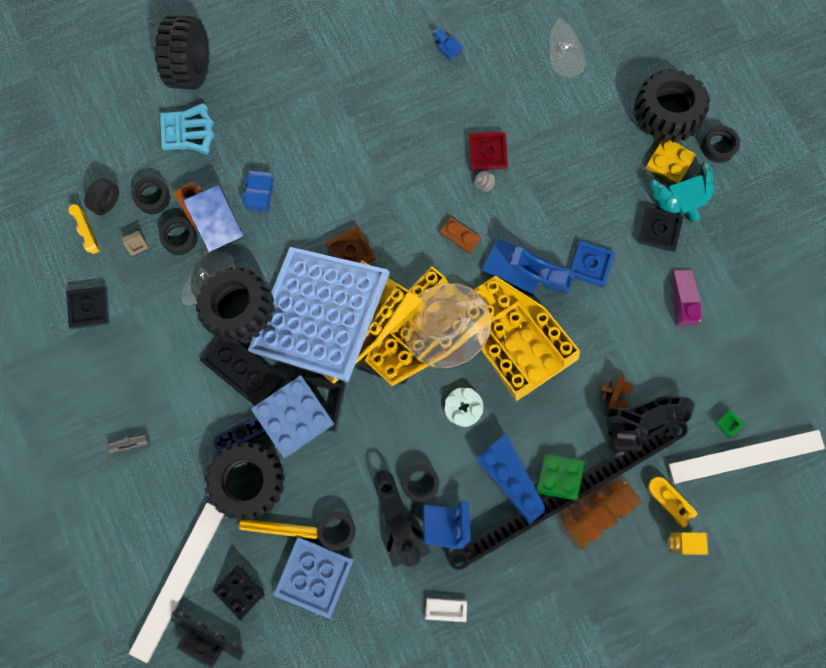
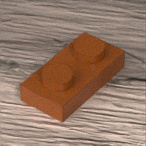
M451 217L440 231L442 236L468 254H471L481 240V237Z

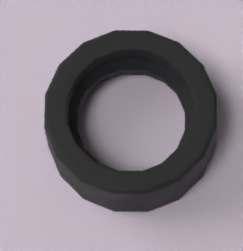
M713 127L705 135L701 143L703 154L715 163L729 161L740 147V138L730 127ZM713 136L726 138L731 146L728 153L717 152L711 145V138Z
M151 176L144 177L133 186L132 200L144 213L157 214L168 206L170 192L160 179ZM151 186L160 188L162 195L158 202L152 205H145L141 201V194L146 188Z
M106 178L95 180L85 194V207L97 215L107 214L118 200L119 187Z
M184 218L167 220L159 231L161 244L170 253L175 255L189 253L197 243L198 235L195 228ZM185 227L189 232L187 242L181 246L171 245L168 241V235L173 228Z
M416 464L409 467L402 478L403 491L413 501L426 502L437 493L439 477L430 466ZM423 471L432 479L431 490L424 495L413 493L409 487V479L416 472Z
M343 512L326 514L320 520L317 528L319 541L330 550H341L348 547L356 533L354 521ZM333 519H341L348 526V535L340 543L329 541L325 535V527Z

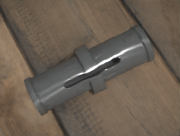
M147 432L132 437L128 435L124 439L107 442V449L109 454L124 450L132 451L133 448L150 445V438Z

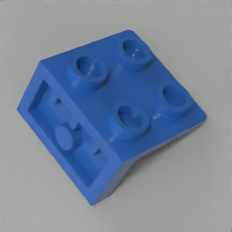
M461 501L454 509L424 505V544L462 549L471 540L469 502Z

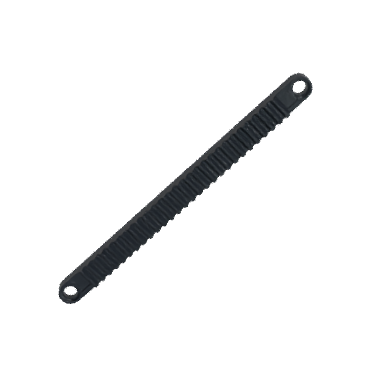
M668 422L646 436L640 451H619L585 471L582 476L578 500L685 437L688 432L687 424L685 422ZM674 424H679L682 428V432L679 435L674 434L672 431ZM549 495L543 496L540 499L545 506V512L531 524L517 512L472 538L462 549L456 548L450 552L448 556L449 565L455 570L466 568L573 504L576 500ZM457 553L462 554L464 557V562L461 565H455L452 561L453 556Z

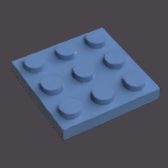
M301 375L251 409L284 459L335 425Z
M298 537L274 596L330 619L354 560Z

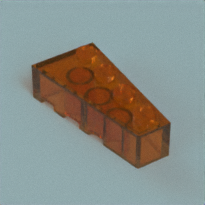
M628 482L616 483L610 488L612 490L611 493L607 496L605 493L595 500L597 502L592 507L588 505L583 508L578 518L574 519L572 517L564 523L565 527L562 531L576 550L584 551L589 547L587 542L596 541L602 536L601 531L603 529L606 531L617 524L619 517L624 518L643 502Z

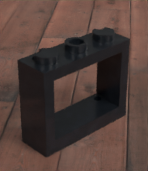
M294 371L293 374L288 373L285 386L301 375L309 386L339 391L332 419L335 425L327 429V431L337 432L346 392V385L342 384L343 381L337 380L335 383H332L318 375H312L311 378L306 377L305 373Z

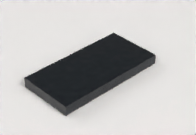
M217 340L200 359L204 365L254 406L271 396L284 380L241 344H233L232 342L228 344L222 340Z

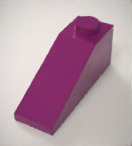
M674 270L673 287L676 326H695L702 321L701 302L693 271Z

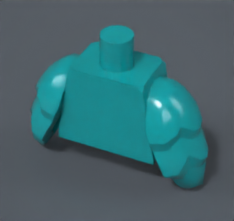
M703 161L697 177L667 188L658 181L651 180L649 186L654 199L658 201L659 206L663 210L679 215L687 213L692 223L702 219L698 208L707 205V202L714 193V174L711 171L710 164Z

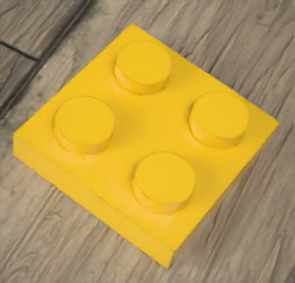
M661 141L645 168L670 183L677 184L680 183L697 154L676 142Z

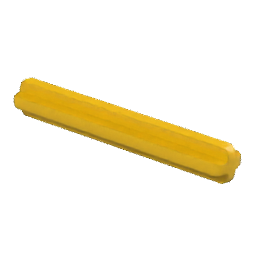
M252 519L240 520L239 522L240 530L316 539L318 536L317 527Z

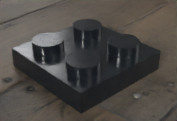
M647 206L638 243L675 252L683 215Z
M106 286L66 291L70 329L110 324Z

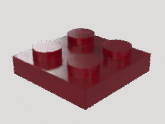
M506 132L469 134L471 171L508 169Z

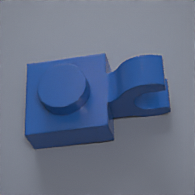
M438 27L433 32L435 34L433 38L439 43L438 50L449 61L463 50V46L452 35L446 37L441 28Z

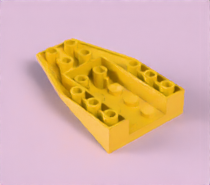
M361 260V262H360V263H362V264L369 265V264H367L366 262H364L363 260ZM388 278L356 363L384 339L422 299ZM324 375L332 383H335L338 380L336 378Z
M433 266L408 290L422 299V301L384 339L369 351L365 359L391 386L446 357L490 321L484 309L460 294Z
M497 276L489 279L464 296L470 302L474 301L484 309L490 318V321L476 332L481 351L515 401H518L579 360L580 350L547 309Z

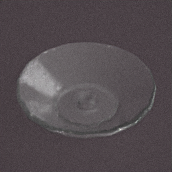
M459 283L440 284L425 290L418 296L422 301L404 318L403 335L407 348L419 361L433 367H454L469 361L482 350L490 334L491 314L486 301L474 289ZM446 318V321L441 322V319Z

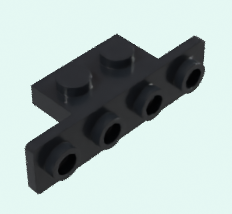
M172 612L171 621L187 630L176 649L209 668L214 667L223 651L238 660H242L244 651L239 644L235 642L229 643L224 640L223 635L218 632L212 633L208 631L207 627L200 622L194 623L183 612Z

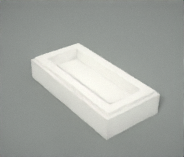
M426 599L425 619L466 622L467 600Z

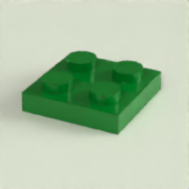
M545 454L537 492L539 494L578 501L585 461Z

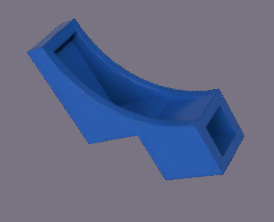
M516 246L515 252L510 257V264L521 279L541 282L547 290L569 294L574 279L570 269L557 267L541 261L528 253L523 247Z

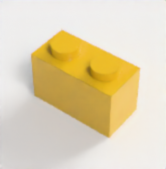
M670 532L668 547L671 549V553L708 554L707 533Z

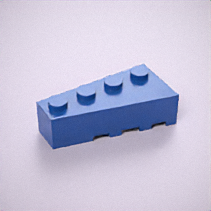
M506 433L476 458L477 464L523 518L531 524L545 512V506Z

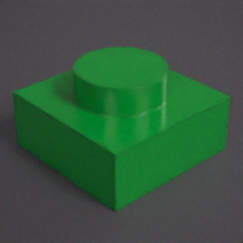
M731 410L727 411L715 423L728 438L733 437L745 425Z

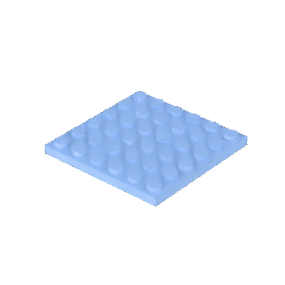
M290 247L271 292L274 297L273 304L275 305V311L271 312L273 315L272 321H268V328L265 331L262 330L259 337H253L248 351L348 382L390 272L387 269Z

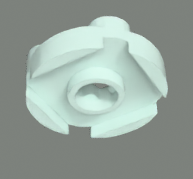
M471 388L455 389L446 398L445 415L451 423L457 426H471L479 420L483 413L482 399ZM461 402L469 405L465 413L463 410L460 411L458 409L461 406Z

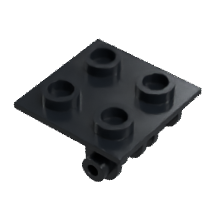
M236 565L213 592L241 621L266 594L264 589H261L257 584L255 585L256 581H252L251 576L248 577L243 567L240 568Z

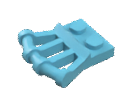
M200 104L184 112L160 113L161 144L163 150L191 149L204 155L209 154V146L214 138V132L212 131L213 120L207 112L206 104ZM197 114H200L202 119L186 120ZM204 127V131L187 132L186 128ZM204 138L202 145L187 141L188 139Z

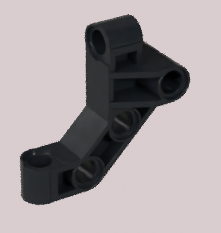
M663 396L629 410L626 408H609L605 410L603 415L610 448L615 451H640L650 429L667 422H688L695 408L694 401L687 397Z
M381 470L375 474L374 484L390 527L386 549L393 567L401 564L407 567L415 566L420 562V557L431 554L429 546L424 544L423 531L409 522L393 475L387 470Z

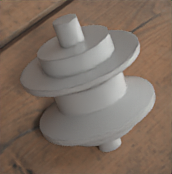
M486 171L480 172L475 178L476 188L484 192L490 191L495 184L494 176Z

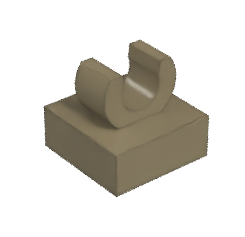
M135 231V233L122 238V242L131 256L148 249V245L139 231Z

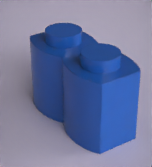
M250 170L249 176L245 178L247 190L242 195V204H244L246 210L269 212L274 185L273 173Z

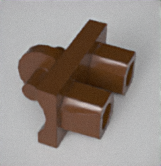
M618 376L614 389H611L613 383L607 381L605 387L599 386L598 391L603 393L602 400L607 401L608 396H611L607 409L627 407L628 401L620 399L618 396L620 392L630 395L633 384L624 380V376Z

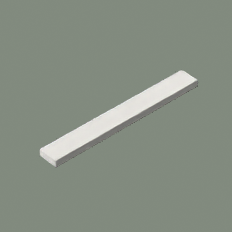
M816 430L668 464L667 466L672 483L676 484L825 449L820 431Z
M207 503L129 652L130 655L145 663L150 661L171 620L172 612L176 610L224 516L223 513H219L215 509L216 507L210 503Z

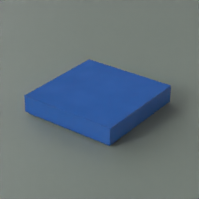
M579 240L570 271L575 279L604 288L615 252Z

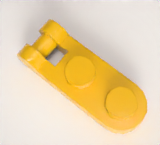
M71 205L68 212L78 223L76 229L85 240L83 242L85 250L93 255L100 252V246L86 213L78 205Z
M656 477L648 482L647 488L649 493L682 528L688 524L687 521L690 518H694L698 514L664 478ZM683 508L685 513L681 516L678 512Z

